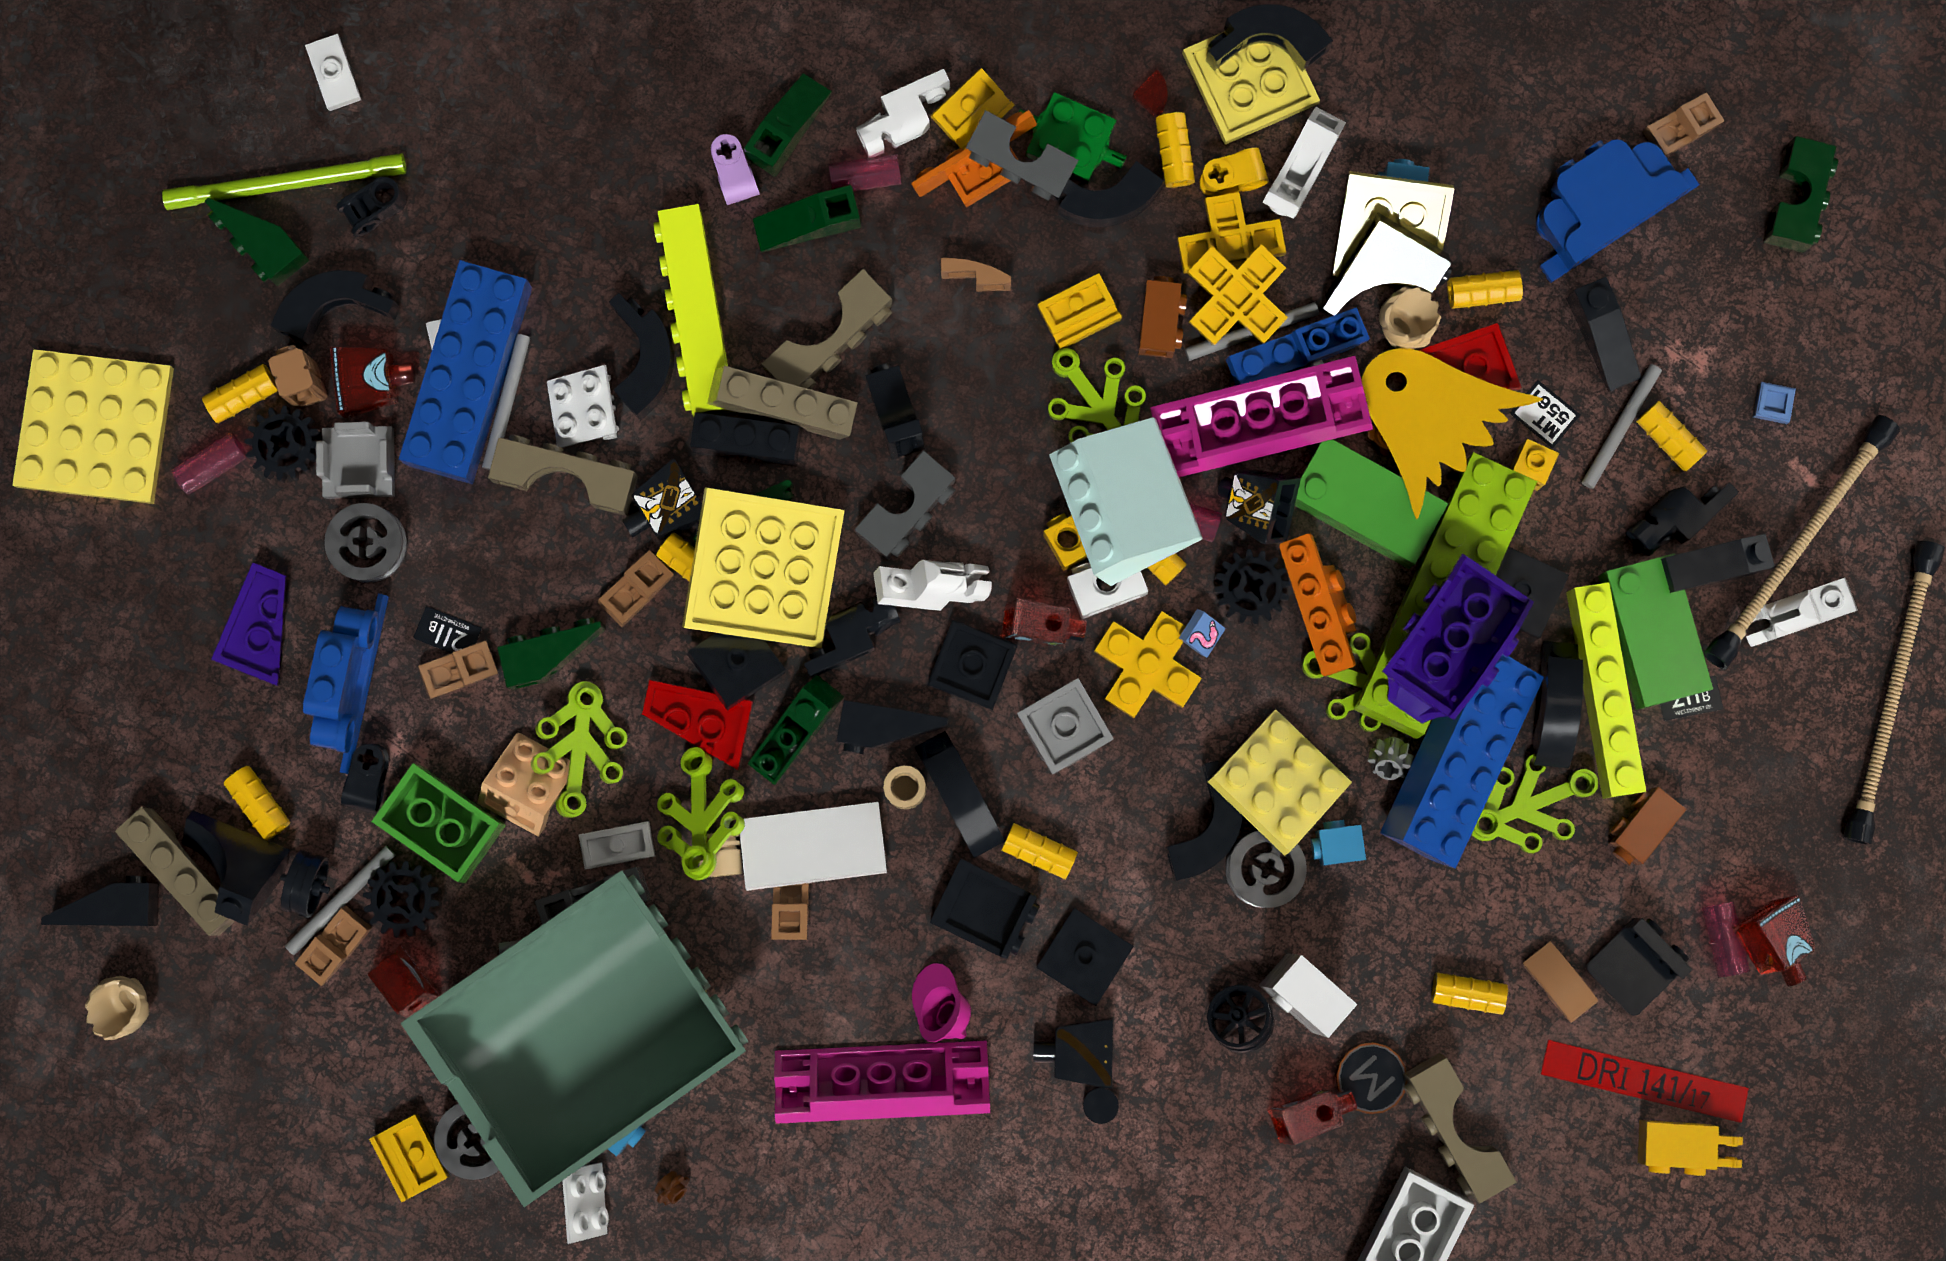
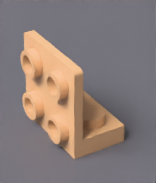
M516 733L482 782L477 804L539 837L546 827L551 807L567 785L570 760L561 757L554 763V767L550 772L537 774L531 768V760L536 754L546 752L549 748L521 733ZM539 757L537 766L545 770L548 767L547 759Z

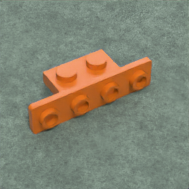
M1030 110L1025 113L1017 112L1006 119L1007 122L1016 126L1010 142L1037 125ZM1010 147V150H1011L1012 155L1018 160V158H1017V156L1015 155L1014 151H1013L1012 148ZM960 148L950 153L946 157V161L936 168L928 167L922 170L911 184L919 197H922L950 180L967 208L1011 180L1000 175L1003 168L992 162L989 163L988 167H985L969 158L970 150Z
M1311 533L1280 543L1279 548L1321 674L1329 676L1354 667L1356 662L1346 634L1356 631L1354 625L1356 623V614L1352 605L1346 601L1343 592L1345 581L1341 572L1336 570L1335 565L1323 566Z

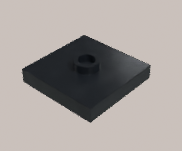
M1508 546L1495 576L1534 601L1519 630L1539 639L1569 574Z
M952 620L927 686L993 711L1018 645Z
M716 633L690 649L687 653V656L727 710L784 675L786 671L765 640Z
M1074 908L1036 968L1097 1006L1134 946Z

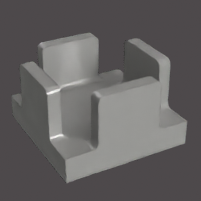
M369 422L334 423V428H322V441H316V475L322 479V497L325 499L395 497L394 428L392 426H373Z
M1079 678L1017 713L1026 729L1025 732L1052 775L1073 765L1114 740Z

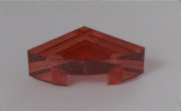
M1156 70L1133 93V98L1155 118L1162 115L1167 103L1168 91L1162 74Z

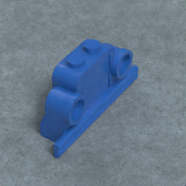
M1600 140L1584 152L1586 157L1576 163L1574 159H1571L1556 170L1559 177L1552 184L1550 190L1553 201L1538 213L1535 222L1539 235L1549 241L1557 252L1555 256L1540 265V269L1546 275L1549 282H1554L1698 187L1700 184L1691 171L1687 168L1681 173L1677 172L1662 150L1653 143H1640L1631 150L1627 143L1622 140H1611L1606 144Z
M378 594L375 610L367 609L365 611L340 606L335 617L332 632L321 630L317 638L304 697L303 713L313 716L310 745L343 753L340 773H349L352 755L357 747L389 599L387 595Z

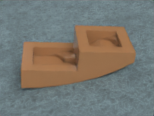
M1706 92L1680 106L1675 112L1647 126L1642 132L1648 142L1657 145L1667 157L1725 121Z
M941 258L942 279L976 278V292L1011 291V276L1001 270L976 261Z
M649 550L624 572V577L598 599V604L623 627L671 580L674 574Z
M486 641L455 651L450 655L417 667L429 700L498 674Z
M809 883L773 887L771 940H807Z
M344 906L340 908L323 932L313 939L295 965L320 986H323L359 946L372 927L349 907Z
M1551 941L1523 962L1524 968L1544 989L1548 998L1570 1023L1598 1002L1594 993Z

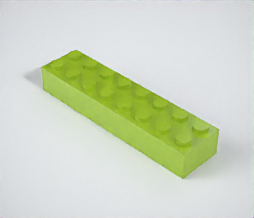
M1475 452L1467 458L1466 471L1460 472L1447 501L1449 504L1434 529L1353 710L1415 739L1425 734L1431 720L1422 724L1387 700L1389 684L1387 675L1382 670L1406 637L1407 633L1403 631V628L1414 612L1421 615L1428 605L1423 601L1427 592L1434 583H1437L1439 586L1443 583L1462 553L1496 575L1538 481Z

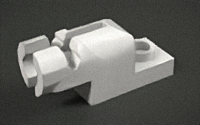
M944 69L881 96L885 115L878 113L864 124L856 127L859 139L869 159L885 153L884 140L892 143L893 148H898L900 145L916 139L928 131L930 120L922 103L925 101L928 104L935 103L946 96L945 92L950 91V81Z
M921 560L911 570L879 566L874 572L877 602L883 605L941 611L949 601L964 603L985 601L991 592L992 582L979 579L982 575H987L990 570L988 566L971 563L964 565L963 562Z
M1846 577L1764 605L1753 622L1767 619L1770 627L1746 636L1750 646L1753 647L1858 611Z

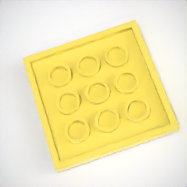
M33 349L12 486L154 504L174 368L170 365Z
M705 487L682 627L822 648L845 510Z

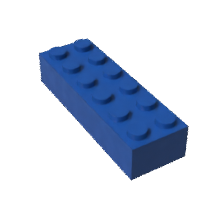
M459 260L399 456V460L406 466L469 484L474 483L507 374L516 336L519 334L531 295L532 286L527 279Z
M1502 655L1495 665L1499 669L1496 677L1488 687L1481 685L1455 720L1449 717H1439L1432 720L1380 831V834L1421 856L1456 869L1544 679L1542 675L1509 656L1505 657Z

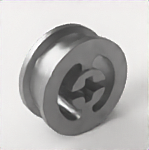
M369 503L353 504L339 511L330 521L324 540L325 551L333 567L349 578L367 583L378 582L394 574L402 565L408 546L405 529L398 518L380 506ZM363 519H377L383 523L387 530L385 537L371 527H367L366 530L358 526L352 529L348 536L346 533L354 523ZM368 537L373 540V545H368L365 550L359 546V543ZM349 549L354 555L365 559V556L370 559H376L386 550L385 556L379 563L366 568L352 565L345 553Z
M1259 831L1242 836L1230 849L1225 864L1227 882L1233 893L1246 904L1260 908L1278 907L1291 901L1303 887L1307 873L1306 859L1300 846L1297 844L1286 855L1290 864V874L1284 887L1274 894L1266 895L1263 892V887L1278 882L1280 878L1274 875L1261 877L1262 870L1260 868L1248 865V874L1252 879V883L1247 885L1241 871L1243 858L1254 845L1266 843L1269 847L1268 851L1257 854L1252 859L1259 863H1266L1269 860L1271 861L1270 868L1278 873H1282L1284 865L1280 859L1281 852Z
M458 1103L445 1112L436 1127L434 1146L438 1159L450 1173L460 1178L477 1180L489 1177L499 1171L493 1160L483 1164H473L464 1159L465 1154L468 1156H478L485 1152L478 1143L473 1146L469 1143L468 1140L471 1139L472 1135L467 1128L459 1132L457 1138L458 1146L456 1147L452 1144L453 1127L458 1119L465 1115V1112ZM472 1123L467 1125L471 1132L477 1133ZM481 1138L480 1143H481L482 1146H483V1145L485 1144V1142H484L483 1139Z

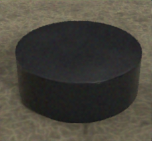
M1094 1088L1084 1097V1113L1094 1123H1108L1118 1113V1099L1107 1088Z

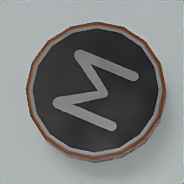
M1374 1042L1358 1044L1347 1050L1338 1063L1336 1070L1337 1090L1339 1093L1348 1089L1351 1091V1093L1341 1097L1357 1111L1368 1114L1383 1113L1396 1106L1405 1093L1403 1086L1407 1084L1403 1073L1406 1072V1067L1400 1056L1388 1046Z

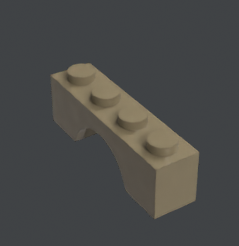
M862 269L838 292L842 306V318L835 333L824 342L816 345H799L786 340L762 363L764 371L772 379L812 390L816 385L814 379L821 372L829 373L842 360L839 356L848 347L853 350L864 341L867 336L864 332L873 324L876 326L881 325L891 315L892 298Z
M723 366L715 370L707 404L738 413H750L777 418L801 426L808 432L840 440L849 437L851 434L858 402Z
M510 435L509 440L498 438L488 478L493 483L527 491L540 477L553 472H565L583 481L588 492L589 503L594 508L628 516L632 501L631 495L635 490L638 479L637 474L630 470V464L611 460L610 465L596 462L597 456L579 451L576 457L563 454L564 448L548 443H543L542 448L529 445V439L516 435Z
M139 808L115 830L118 836L208 936H220L235 922L214 913L220 884L208 876L189 857L178 842L175 832L153 808Z
M1438 1053L1403 1073L1408 1084L1403 1086L1406 1094L1414 1105L1419 1103L1425 1115L1421 1117V1120L1431 1136L1437 1134L1442 1146L1438 1150L1448 1167L1455 1166L1460 1177L1455 1179L1456 1183L1466 1198L1471 1196L1480 1204L1517 1183L1500 1151L1492 1145L1473 1146L1466 1144L1457 1135L1453 1125V1109L1464 1087L1447 1057Z

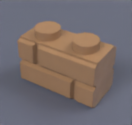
M294 345L278 349L275 352L276 356L270 357L268 363L272 375L276 378L275 384L279 396L299 409L326 400L328 394L324 382L320 379L322 376L318 364L302 349H298Z

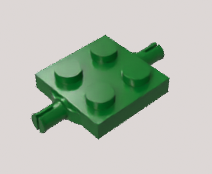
M1055 92L1047 108L1040 116L1033 115L1037 125L1032 128L1033 137L1025 157L1034 161L1037 160L1046 145L1049 144L1079 160L1070 177L1086 184L1089 183L1094 170L1102 161L1122 169L1127 155L1109 148V139L1116 125V119ZM1020 108V110H1019V112H1022V113H1025V112H1026V111L1022 110L1021 108Z

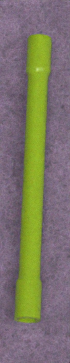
M403 153L373 157L365 161L202 186L190 185L164 189L162 191V198L166 210L197 206L205 203L207 198L220 201L363 178H380L406 174V162Z

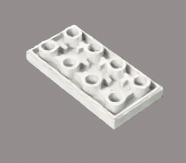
M879 802L744 819L745 827L740 833L746 891L887 873Z

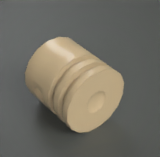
M905 765L891 770L884 780L883 787L887 799L899 809H911L919 805L926 795L927 788L925 779L919 770Z
M714 833L707 834V841ZM740 834L736 836L730 835L716 853V867L709 877L743 874L741 849H737L740 841L736 840V837H739Z

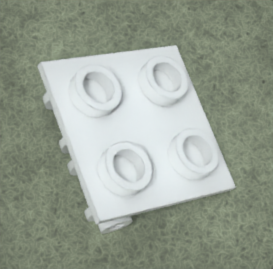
M606 365L547 381L557 446L563 448L603 437V440L617 438L616 433L619 431V426H616L614 416L616 406L612 405L614 396L611 395L609 384L611 375L607 374Z
M602 1162L584 1165L563 1180L567 1244L607 1234L609 1215L605 1208L604 1190L606 1178L603 1173Z

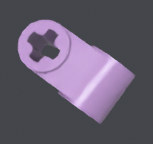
M729 134L716 137L711 145V155L719 175L717 177L726 204L730 205L760 195L750 165L748 166L739 140ZM723 148H730L732 151L731 159L726 160L723 155Z

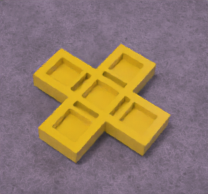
M1239 192L1205 198L1204 202L1210 232L1178 237L1177 239L1183 274H1186L1211 246L1236 269L1260 244L1274 257L1285 256L1286 254L1280 219L1246 225Z
M1262 244L1252 252L1238 269L1211 246L1187 271L1212 296L1188 322L1213 346L1237 321L1262 344L1265 343L1288 318L1263 294L1286 267Z
M1161 611L1142 640L1113 621L1094 650L1095 653L1123 670L1105 700L1132 718H1135L1152 690L1183 708L1202 679L1173 660V657L1183 644L1179 637L1186 626Z

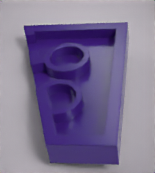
M252 562L211 660L279 686L287 576Z

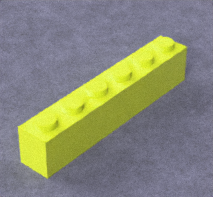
M699 204L658 211L659 222H654L653 226L657 243L663 242L665 255L659 256L662 276H669L671 289L665 290L668 310L674 309L676 322L670 323L674 344L680 343L682 356L676 357L679 377H686L688 390L682 391L685 411H692L693 417L695 412L713 415L736 413L735 411L707 404L715 370L728 366L702 211Z
M1610 583L1573 588L1566 592L1575 644H1578L1579 659L1583 660V691L1602 799L1646 792Z

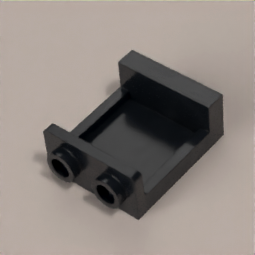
M960 859L930 923L1007 960L1009 954L1017 955L1025 939L1019 933L1025 922L1032 924L1040 905L1035 903L1037 895Z

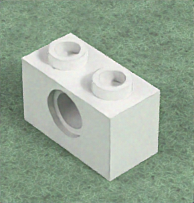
M1085 563L1071 569L1073 575L1067 577V583L1081 620L1146 596L1148 593L1141 571L1116 583V587L1108 592L1098 588L1096 584L1098 577L1093 574L1090 563Z

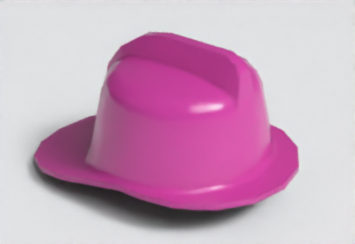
M937 963L926 966L918 974L912 990L913 1008L922 1037L928 1042H938L942 1039L953 1038L964 1039L967 1036L966 1027L971 1017V1006L968 1000L959 992L955 978L948 967Z

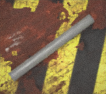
M1312 302L1284 312L1288 318L1278 329L1319 315L1316 303ZM1245 327L1226 333L1214 346L1206 340L1186 347L1184 350L1188 361L1253 339L1255 336Z
M517 334L485 453L482 468L487 470L491 468L498 438L504 439L528 350L530 337L522 334Z
M1654 364L1648 366L1581 482L1584 486L1590 489H1594L1661 374L1662 370Z
M386 845L284 945L285 948L293 955L298 953L337 914L340 908L344 907L367 884V881L377 874V869L383 868L396 856L393 850Z

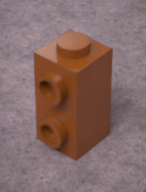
M1155 276L1153 280H1147L1138 355L1173 358L1175 349H1181L1183 328H1177L1178 315H1185L1187 294H1181L1182 284L1174 283V279L1171 277Z
M1660 787L1651 788L1649 791L1646 790V792L1639 793L1632 802V806L1635 807L1628 818L1622 816L1610 830V833L1614 835L1608 842L1615 848L1612 853L1628 866L1631 863L1635 865L1644 864L1687 810Z

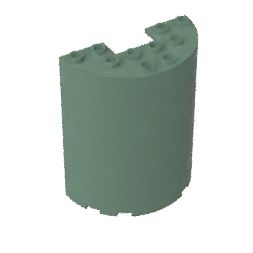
M620 871L401 1022V1025L439 1082L448 1087L485 1142L483 1145L484 1149L523 1207L529 1205L746 1052L744 1045L749 1042L737 1024L732 1027L729 1026L724 1017L730 1013L717 994L711 997L707 994L705 990L710 988L711 985L698 967L691 970L685 962L691 956L677 937L670 940L663 928L668 926V923L654 904L647 907L640 897L646 891L634 874L627 878L623 871Z

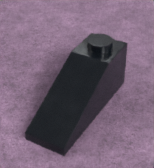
M1607 277L1575 289L1566 300L1608 392L1641 379L1622 311Z
M1766 534L1742 538L1661 559L1670 593L1743 578L1775 568Z
M844 700L836 742L844 745L843 751L864 755V749H877L947 728L949 720L945 717Z
M126 876L125 883H112L42 917L41 925L157 926L159 884L147 883L148 876Z

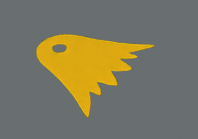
M1399 348L1381 353L1368 364L1362 375V384L1370 418L1382 435L1395 460L1407 489L1416 519H1418L1423 506L1427 477L1437 486L1441 485L1439 462L1457 471L1465 472L1467 460L1462 443L1482 447L1494 444L1490 433L1482 421L1491 423L1507 422L1508 418L1498 409L1526 406L1543 400V398L1516 392L1488 383L1464 373L1431 355L1414 349ZM1393 372L1402 373L1407 379L1405 388L1401 391L1390 390L1386 385V378L1389 374Z

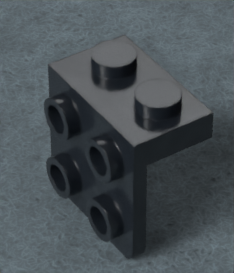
M1632 918L1586 964L1587 972L1632 1016L1639 1015L1674 979L1683 980L1693 970L1686 963L1689 960L1688 956L1675 944L1670 947L1661 938L1664 934L1662 929L1649 918L1646 921L1643 918Z

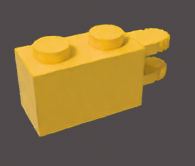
M1639 1120L1638 1163L1648 1166V1172L1669 1174L1670 1167L1684 1168V1174L1706 1176V1169L1717 1170V1167L1742 1168V1159L1729 1156L1725 1158L1718 1157V1144L1737 1147L1738 1145H1743V1137L1719 1135V1126L1712 1124Z

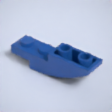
M1356 307L1296 329L1286 336L1233 354L1226 359V362L1237 386L1300 370L1311 365L1313 362L1318 360L1324 361L1369 341L1370 338Z

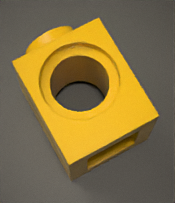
M1526 439L1519 445L1509 469L1538 481L1534 490L1538 491L1546 484L1559 453Z
M1065 513L1046 523L1048 529L1044 530L1043 536L1063 571L1087 559L1072 515L1067 518ZM1064 531H1070L1076 535L1077 544L1072 548H1064L1058 543V535Z

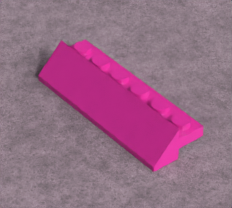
M1356 356L1150 407L1152 417L1157 420L1179 477L1373 429Z
M987 1041L775 1051L776 1124L990 1113Z

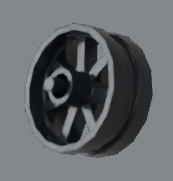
M300 850L296 854L287 875L282 874L280 878L281 881H284L281 895L282 911L295 912L299 916L310 918L314 914L323 893L329 894L330 887L326 886L330 864L329 857L315 856L311 852Z
M1234 985L1224 988L1215 995L1209 1004L1207 1013L1209 1030L1216 1040L1231 1052L1248 1053L1256 1051L1266 1044L1273 1033L1275 1023L1273 1010L1263 995L1250 986ZM1246 995L1242 1007L1236 1006L1232 997ZM1253 997L1261 1001L1264 1006L1263 1008L1248 1012ZM1227 1001L1231 1007L1229 1014L1218 1013L1223 1003ZM1266 1015L1263 1029L1253 1024L1252 1019ZM1216 1020L1231 1021L1220 1034L1218 1033ZM1237 1028L1239 1044L1226 1041L1225 1039ZM1251 1029L1259 1034L1251 1041L1246 1042V1031Z

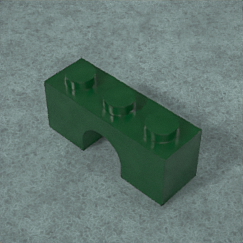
M1795 136L1787 144L1779 178L1795 182L1801 189L1802 201L1798 205L1779 202L1771 210L1763 243L1802 253L1813 246V244L1818 243L1823 225L1818 223L1821 211L1824 212L1826 210L1831 194L1830 191L1826 190L1828 180L1834 177L1838 166V159L1834 158L1837 146Z

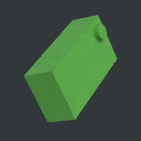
M1332 439L1319 443L1304 470L1295 506L1410 569L1416 564L1449 503L1425 491L1423 506L1418 519H1416L1402 477Z
M1675 553L1609 570L1598 576L1600 584L1610 583L1625 673L1636 710L1713 690L1686 592L1682 590L1670 593L1661 559L1673 556Z

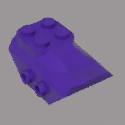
M1463 553L1440 586L1434 583L1427 592L1423 601L1428 605L1421 615L1414 612L1403 628V631L1407 633L1406 637L1382 670L1388 678L1389 692L1387 700L1422 724L1439 717H1449L1455 720L1481 685L1488 687L1499 672V669L1495 667L1496 663L1502 655L1508 657L1517 646L1519 639L1515 635L1534 604V601Z

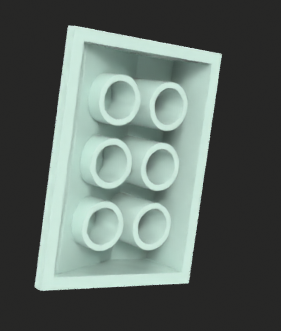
M1154 417L1079 438L1049 454L1093 574L1108 585L1112 586L1203 539L1157 420Z

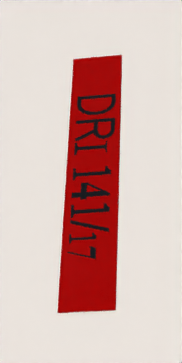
M1548 1040L1541 1075L1739 1123H1742L1749 1090L1746 1087Z

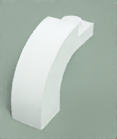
M1315 107L1263 203L1270 206L1273 212L1294 219L1346 122Z

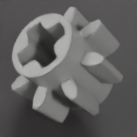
M1389 737L1383 741L1377 739L1376 746L1370 749L1368 762L1374 763L1373 773L1389 781L1398 777L1405 778L1406 771L1410 769L1414 760V755L1408 754L1409 744H1405L1396 737Z

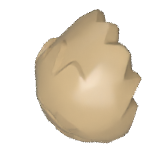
M1406 286L1394 292L1384 302L1379 313V322L1388 342L1395 349H1414L1429 345L1431 337L1437 330L1441 315L1438 314L1439 304L1438 301H1431V293L1427 290H1421L1419 286Z
M124 976L106 978L92 989L85 1003V1008L88 1010L86 1022L93 1024V1033L103 1037L104 1040H116L134 1033L142 1026L149 1015L146 992L136 978L130 979Z

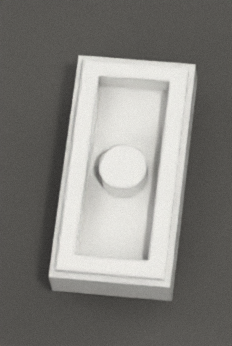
M338 34L305 45L329 111L362 100Z
M649 821L579 834L585 870L655 857Z

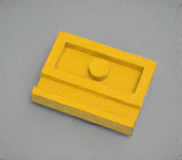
M980 68L938 107L930 117L959 148L965 150L985 110L1002 118L1015 105L1012 101H1009L1004 95L1005 93L988 74Z
M1099 273L1037 304V308L1059 349L1067 348L1122 320V316L1118 312L1115 302Z
M418 1113L369 1139L401 1203L450 1177L446 1168L439 1161L435 1146Z

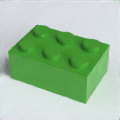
M412 763L371 821L459 883L467 882L506 826V824L423 766Z

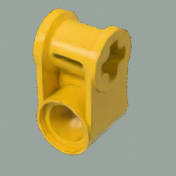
M1259 148L1244 149L1235 154L1209 161L1205 165L1199 180L1202 193L1207 197L1241 191H1251L1268 184L1269 179ZM1215 174L1217 178H1223L1222 182L1218 183L1216 179H1210L1211 175Z

